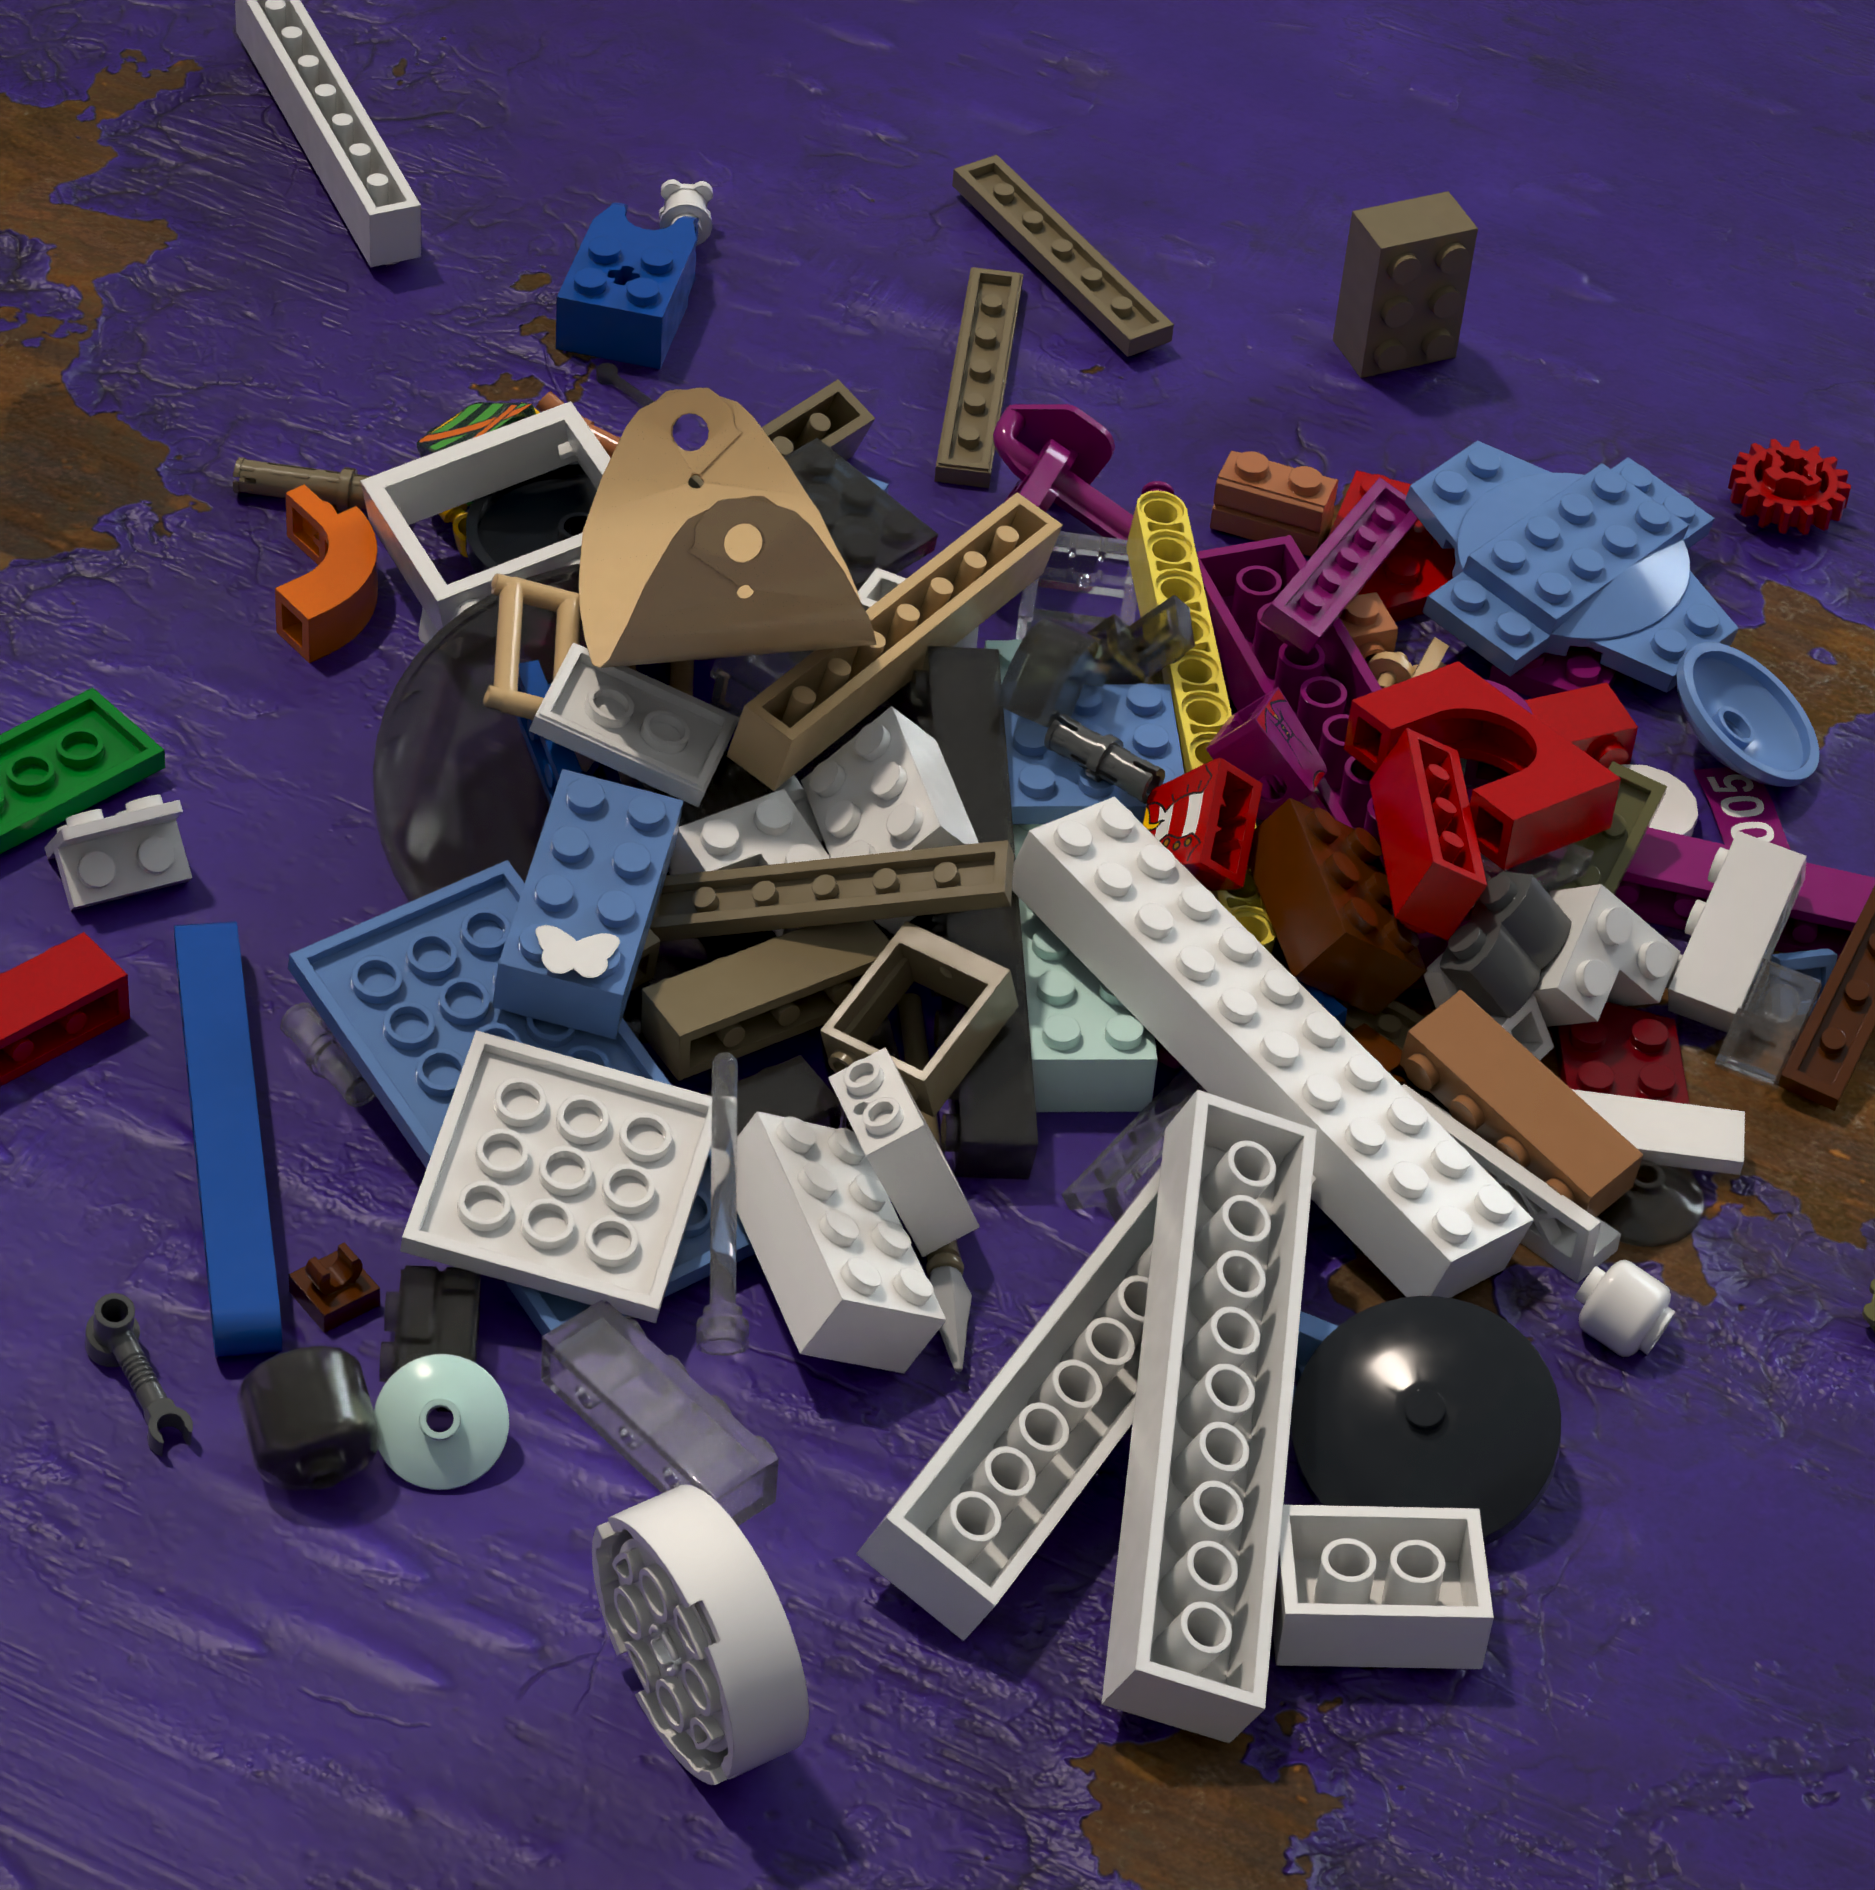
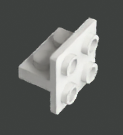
M151 795L126 803V810L114 816L104 818L102 809H95L66 818L67 825L57 828V834L44 848L47 859L56 858L70 911L185 883L192 879L176 821L183 813L180 800L163 803L161 795Z

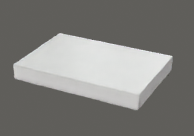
M573 643L545 695L529 731L699 807L740 718L627 666L595 667L592 665L588 649Z

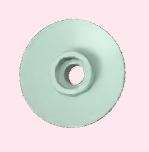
M434 1354L407 1363L388 1379L375 1404L373 1431L381 1456L398 1476L421 1488L451 1490L466 1486L481 1478L499 1459L508 1437L509 1412L501 1388L484 1368L460 1356ZM438 1407L450 1410L454 1418L452 1426L444 1432H435L427 1424L429 1413Z

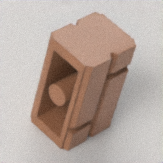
M1231 450L1216 481L1210 528L1254 541L1291 535L1301 553L1312 556L1323 544L1330 532L1339 480L1323 476L1312 467L1300 466L1294 468L1269 461L1266 456L1258 452L1248 451L1240 453Z

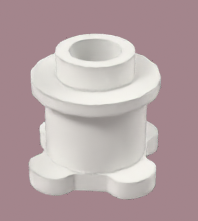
M675 179L667 180L661 186L664 206L659 210L660 229L674 224L680 217L699 218L697 245L704 243L712 231L711 213L707 209L708 202L713 198L712 187L704 181H699L695 184H681Z

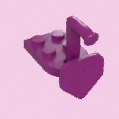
M1009 405L998 420L993 433L996 451L1012 473L1020 478L1006 500L1018 492L1044 512H1047L1054 502L1127 553V540L1133 515L1090 485L1114 454L1115 443L1110 432L1099 422L1073 405ZM1162 481L1149 482L1142 489V494L1148 491L1159 490L1175 495L1171 485Z

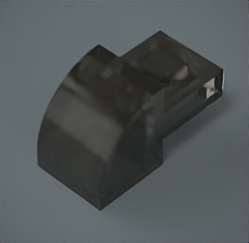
M1173 595L1130 626L1115 614L1109 616L1069 645L1074 684H1164L1162 669L1169 664L1179 661L1187 651L1195 647L1189 607L1177 596Z

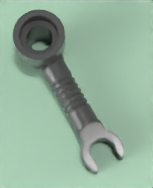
M106 1294L96 1302L94 1314L86 1325L85 1349L88 1356L99 1365L105 1367L120 1366L144 1411L145 1421L148 1425L147 1442L155 1454L162 1457L164 1440L159 1430L164 1427L177 1428L182 1433L187 1445H190L193 1431L192 1419L185 1410L176 1407L172 1399L167 1398L139 1344L140 1327L135 1318L133 1302L123 1294Z

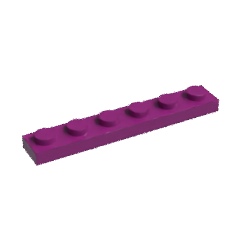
M1379 477L1274 599L1260 621L1270 627L1280 641L1289 646L1298 647L1306 654H1309L1419 520L1405 503L1406 495Z

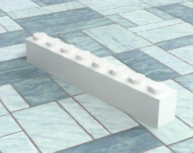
M235 0L236 33L369 266L393 265L400 261L421 257V204L301 0Z

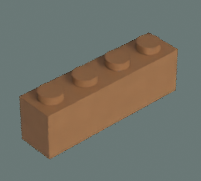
M1459 990L1408 1030L1400 1065L1404 1068L1410 1081L1419 1089L1429 1091L1449 1109L1451 1116L1543 1180L1560 1195H1564L1596 1218L1633 1187L1644 1154L1462 990Z

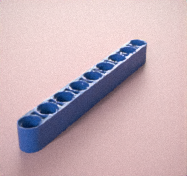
M237 921L174 925L177 978L215 1358L282 1352L279 1295Z

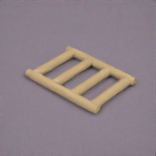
M497 573L491 582V593L499 596L493 686H488L483 698L484 707L496 709L502 713L533 720L544 698L518 691L523 604L557 613L554 680L573 643L579 645L581 621L579 593ZM694 660L670 662L669 686L693 696ZM636 665L627 666L633 670H636Z

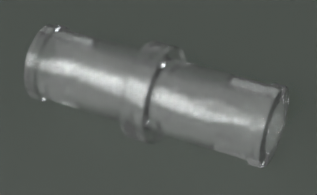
M299 1003L288 1009L280 1022V1029L305 1055V1063L308 1069L315 1076L327 1079L341 1093L343 1099L351 1107H360L370 1102L376 1095L324 1020L318 1015L317 1010L310 1003Z

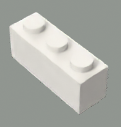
M1737 831L1729 850L1722 847L1719 848L1708 875V881L1714 883V886L1707 901L1704 902L1697 899L1690 912L1685 927V934L1691 935L1684 954L1679 955L1666 986L1668 988V1011L1729 1034L1738 1035L1771 959V954L1775 950L1804 883L1806 874L1805 855Z

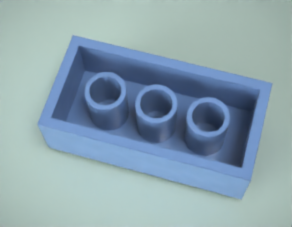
M562 769L498 962L492 1008L616 1040L675 849L684 800ZM550 925L566 932L576 941L592 935L607 933L617 936L620 944L614 954L607 959L608 967L599 977L586 978L578 974L574 969L564 974H556L549 971L542 962L543 949L539 945L535 931L539 926Z

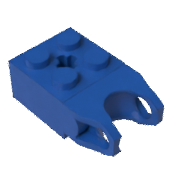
M615 202L592 220L557 295L556 349L661 369L687 309L688 296L695 282V249L698 241L699 218L683 216L678 218L674 224L663 229H643L628 221L626 217L628 204Z

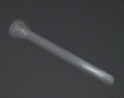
M728 1052L717 1054L712 1061L710 1304L703 1308V1316L699 1317L696 1321L697 1350L719 1356L736 1355L749 1349V1320L743 1316V1308L736 1304L738 1063L734 1055Z

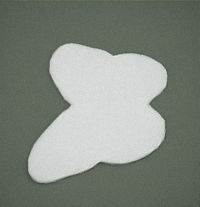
M550 925L539 926L535 931L539 945L543 949L542 962L549 971L556 974H564L574 969L578 974L586 978L599 977L608 967L607 959L614 954L620 944L617 936L607 933L592 935L576 941L566 932Z

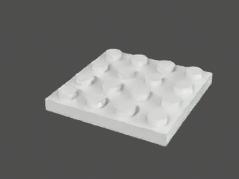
M476 1030L405 1227L400 1251L656 1323L722 1116L725 1100Z

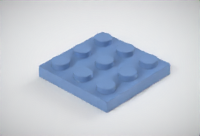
M993 684L992 710L1007 824H1046L1114 796L1143 824L1146 804L1105 780L1099 783L1092 780L1086 775V769L1045 747L1044 740L1047 730L1055 719L1058 721L1061 714H1067L1072 719L1081 723V725L1102 736L1111 734L1123 742L1125 749L1141 759L1161 767L1165 771L1163 784L1185 774L1170 684Z

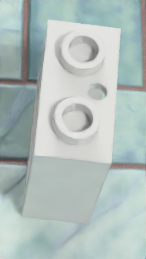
M886 1047L864 1059L855 1061L849 1067L828 1077L868 1161L922 1257L980 1227L937 1140Z

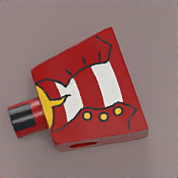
M1221 757L1214 759L1154 788L1147 799L1143 825L1172 852L1174 857L1207 890H1235L1243 888L1263 783Z

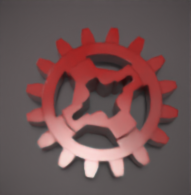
M1770 439L1768 449L1753 443L1751 444L1749 454L1739 452L1737 455L1736 464L1732 466L1728 488L1732 490L1730 501L1731 503L1742 504L1740 514L1743 517L1756 514L1760 518L1758 526L1762 528L1772 522L1778 524L1780 533L1786 534L1789 526L1797 527L1803 535H1807L1811 525H1815L1824 531L1828 529L1830 520L1840 521L1851 489V485L1846 483L1849 473L1847 470L1836 469L1838 459L1835 456L1821 458L1819 455L1820 447L1814 446L1806 451L1800 449L1798 440H1792L1790 447H1783L1776 439Z

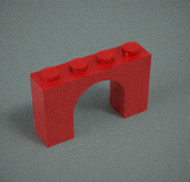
M1459 661L1358 697L1351 702L1343 750L1374 773L1383 763L1404 730L1409 728L1458 750L1460 758L1485 762L1510 774L1504 778L1472 789L1470 800L1480 853L1503 870L1611 828L1621 778Z

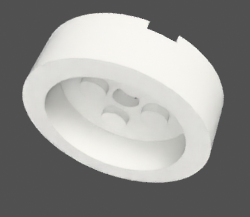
M680 1485L608 1517V1522L597 1526L592 1541V1566L605 1625L616 1655L619 1656L628 1652L633 1667L644 1687V1690L636 1693L635 1697L649 1722L674 1757L693 1776L707 1784L716 1785L797 1749L806 1737L809 1722L808 1693L798 1648L783 1606L767 1572L745 1535L723 1507L703 1490L692 1485Z

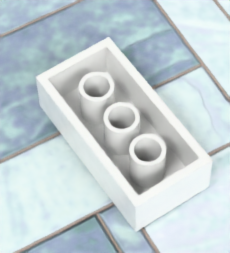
M756 1111L716 1166L799 1353L904 1374L945 1323L946 1318L933 1292V1286L926 1277L911 1246V1239L903 1229L889 1196L868 1161L855 1133L846 1128L835 1129L804 1122L796 1117H781Z

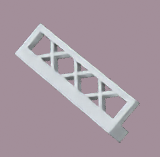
M1402 1085L1534 1219L1520 1242L1576 1283L1586 1277L1595 1266L1598 1267L1617 1251L1621 1233L1598 1217L1595 1218L1564 1195H1560L1543 1180L1455 1120L1450 1113L1430 1099L1424 1098L1407 1085Z

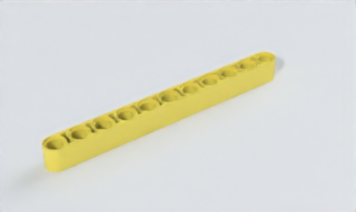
M1156 490L1148 491L1138 498L1126 550L1154 684H1170L1184 773H1187L1213 760L1206 747L1228 718L1232 716L1187 508L1184 502L1176 495ZM1247 865L1243 888L1210 892L1272 954L1277 936Z

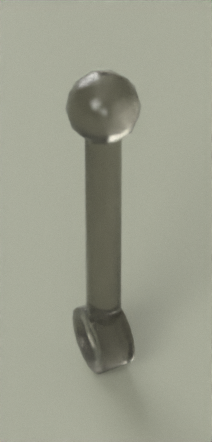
M602 363L597 366L596 380L599 383L614 385L643 407L655 402L618 375V368L614 364Z

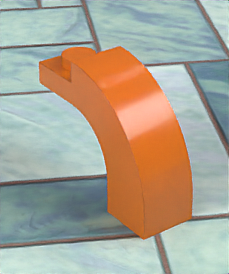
M304 484L286 492L287 537L318 566L309 573L275 588L276 632L308 663H311L349 643L364 629L371 619L378 597L377 540L371 523L357 506L337 514L329 502L322 501Z

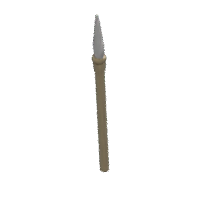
M907 993L897 1003L905 1063L923 1070L930 1061L922 1000L917 994ZM921 1111L942 1150L937 1114L935 1117H932ZM956 1239L926 1255V1274L946 1318L945 1323L939 1329L955 1372H961L963 1370L972 1295L962 1277L964 1264L960 1257Z

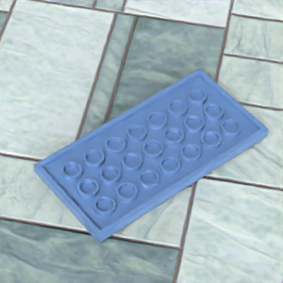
M508 860L289 954L288 970L426 1169L476 1030L671 1085L623 1018L615 1040L492 1008L498 962L524 886L523 880ZM714 1143L710 1150L664 1297L755 1254L716 1166L723 1155ZM505 1281L552 1351L627 1316Z

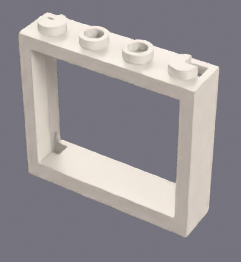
M570 401L360 480L372 528L446 644H449L498 624L499 596L491 593L492 578L497 573L579 593V569L583 533L447 585L409 525L578 461L591 482L598 489L602 475L611 458ZM523 604L522 615L540 608ZM451 619L454 620L456 626L451 627Z

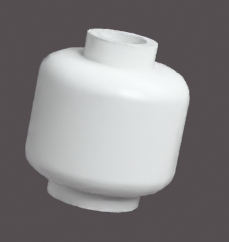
M1627 1260L1616 1262L1607 1272L1595 1266L1574 1297L1584 1304L1579 1314L1580 1328L1622 1357H1629L1638 1350L1647 1355L1676 1313L1668 1307L1671 1299L1669 1288Z

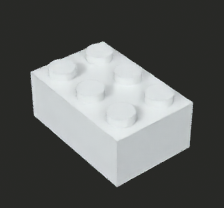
M892 706L873 722L863 727L856 736L828 759L818 764L811 773L801 780L830 858L979 843L937 741ZM916 916L874 921L894 935L905 921L910 922Z
M1283 1505L1272 1625L1276 1665L1482 1669L1494 1616L1479 1509Z

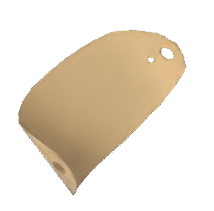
M709 388L675 389L665 391L655 402L637 411L625 427L602 475L583 528L578 585L579 605L585 642L593 666L607 668L877 645L870 618L860 601L847 565L837 549L819 510L809 498L779 450L755 418L737 401L719 396ZM689 413L703 418L709 430L706 443L700 449L694 451H686L680 448L673 437L675 422L682 415ZM698 475L703 481V485L700 488H692L688 484L690 477Z

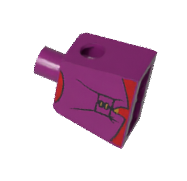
M1279 687L1230 716L1206 747L1213 760L1221 757L1263 783L1257 817L1260 820L1264 821L1289 798L1313 809L1320 807L1327 811L1314 792L1327 772L1326 765Z

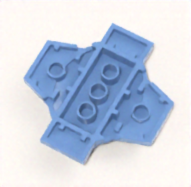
M1477 440L1409 487L1405 499L1407 506L1442 549H1455L1456 563L1452 572L1453 579L1428 595L1422 612L1510 677L1544 652L1566 656L1570 646L1590 647L1597 652H1602L1600 664L1667 693L1677 685L1676 672L1680 659L1694 645L1703 642H1716L1730 646L1734 641L1738 631L1737 625L1690 571L1688 549L1709 534L1715 518L1629 457L1612 469L1601 463L1585 475L1552 473Z

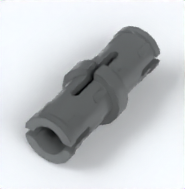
M1067 714L1059 715L1058 721L1055 719L1047 730L1044 745L1047 749L1070 759L1086 769V775L1098 783L1105 780L1128 792V794L1144 804L1147 803L1148 794L1164 782L1165 771L1161 767L1155 766L1125 749L1123 742L1111 734L1102 736L1097 732L1095 733Z

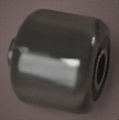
M327 1346L296 1348L277 1354L260 1363L243 1379L237 1394V1401L253 1461L262 1480L285 1490L323 1489L336 1485L359 1473L373 1461L381 1444V1434L362 1368L358 1359L341 1348Z

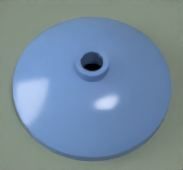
M1716 642L1698 643L1682 656L1676 672L1679 701L1694 734L1714 758L1731 770L1753 781L1771 786L1792 787L1799 785L1816 770L1820 754L1813 726L1793 694L1772 672L1744 652Z

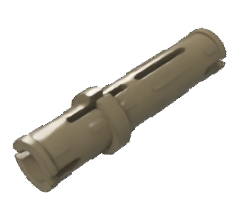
M238 457L233 477L240 478L239 481H233V491L238 494L249 493L286 498V492L305 484L322 501H327L331 505H337L338 511L343 512L355 506L359 509H366L360 480L371 476L359 475L356 468L344 467L341 472Z

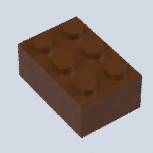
M1289 798L1254 829L1248 860L1249 869L1291 974L1300 982L1376 1016L1427 972L1417 947L1420 944V939L1416 932L1406 928L1394 917L1387 874L1380 860L1382 850L1376 839L1363 828L1357 827L1353 829L1335 820L1330 813L1320 807L1313 809Z

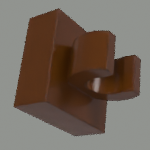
M345 1242L338 1245L337 1251L319 1260L315 1256L308 1260L306 1266L288 1274L290 1294L324 1333L380 1306V1287L363 1269L362 1261Z

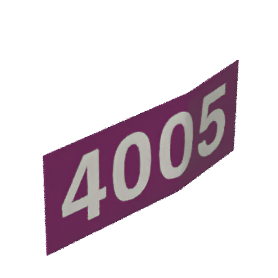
M1728 767L1693 770L1710 803L1724 844L1731 846L1737 831L1790 850L1774 803L1764 784L1753 781Z

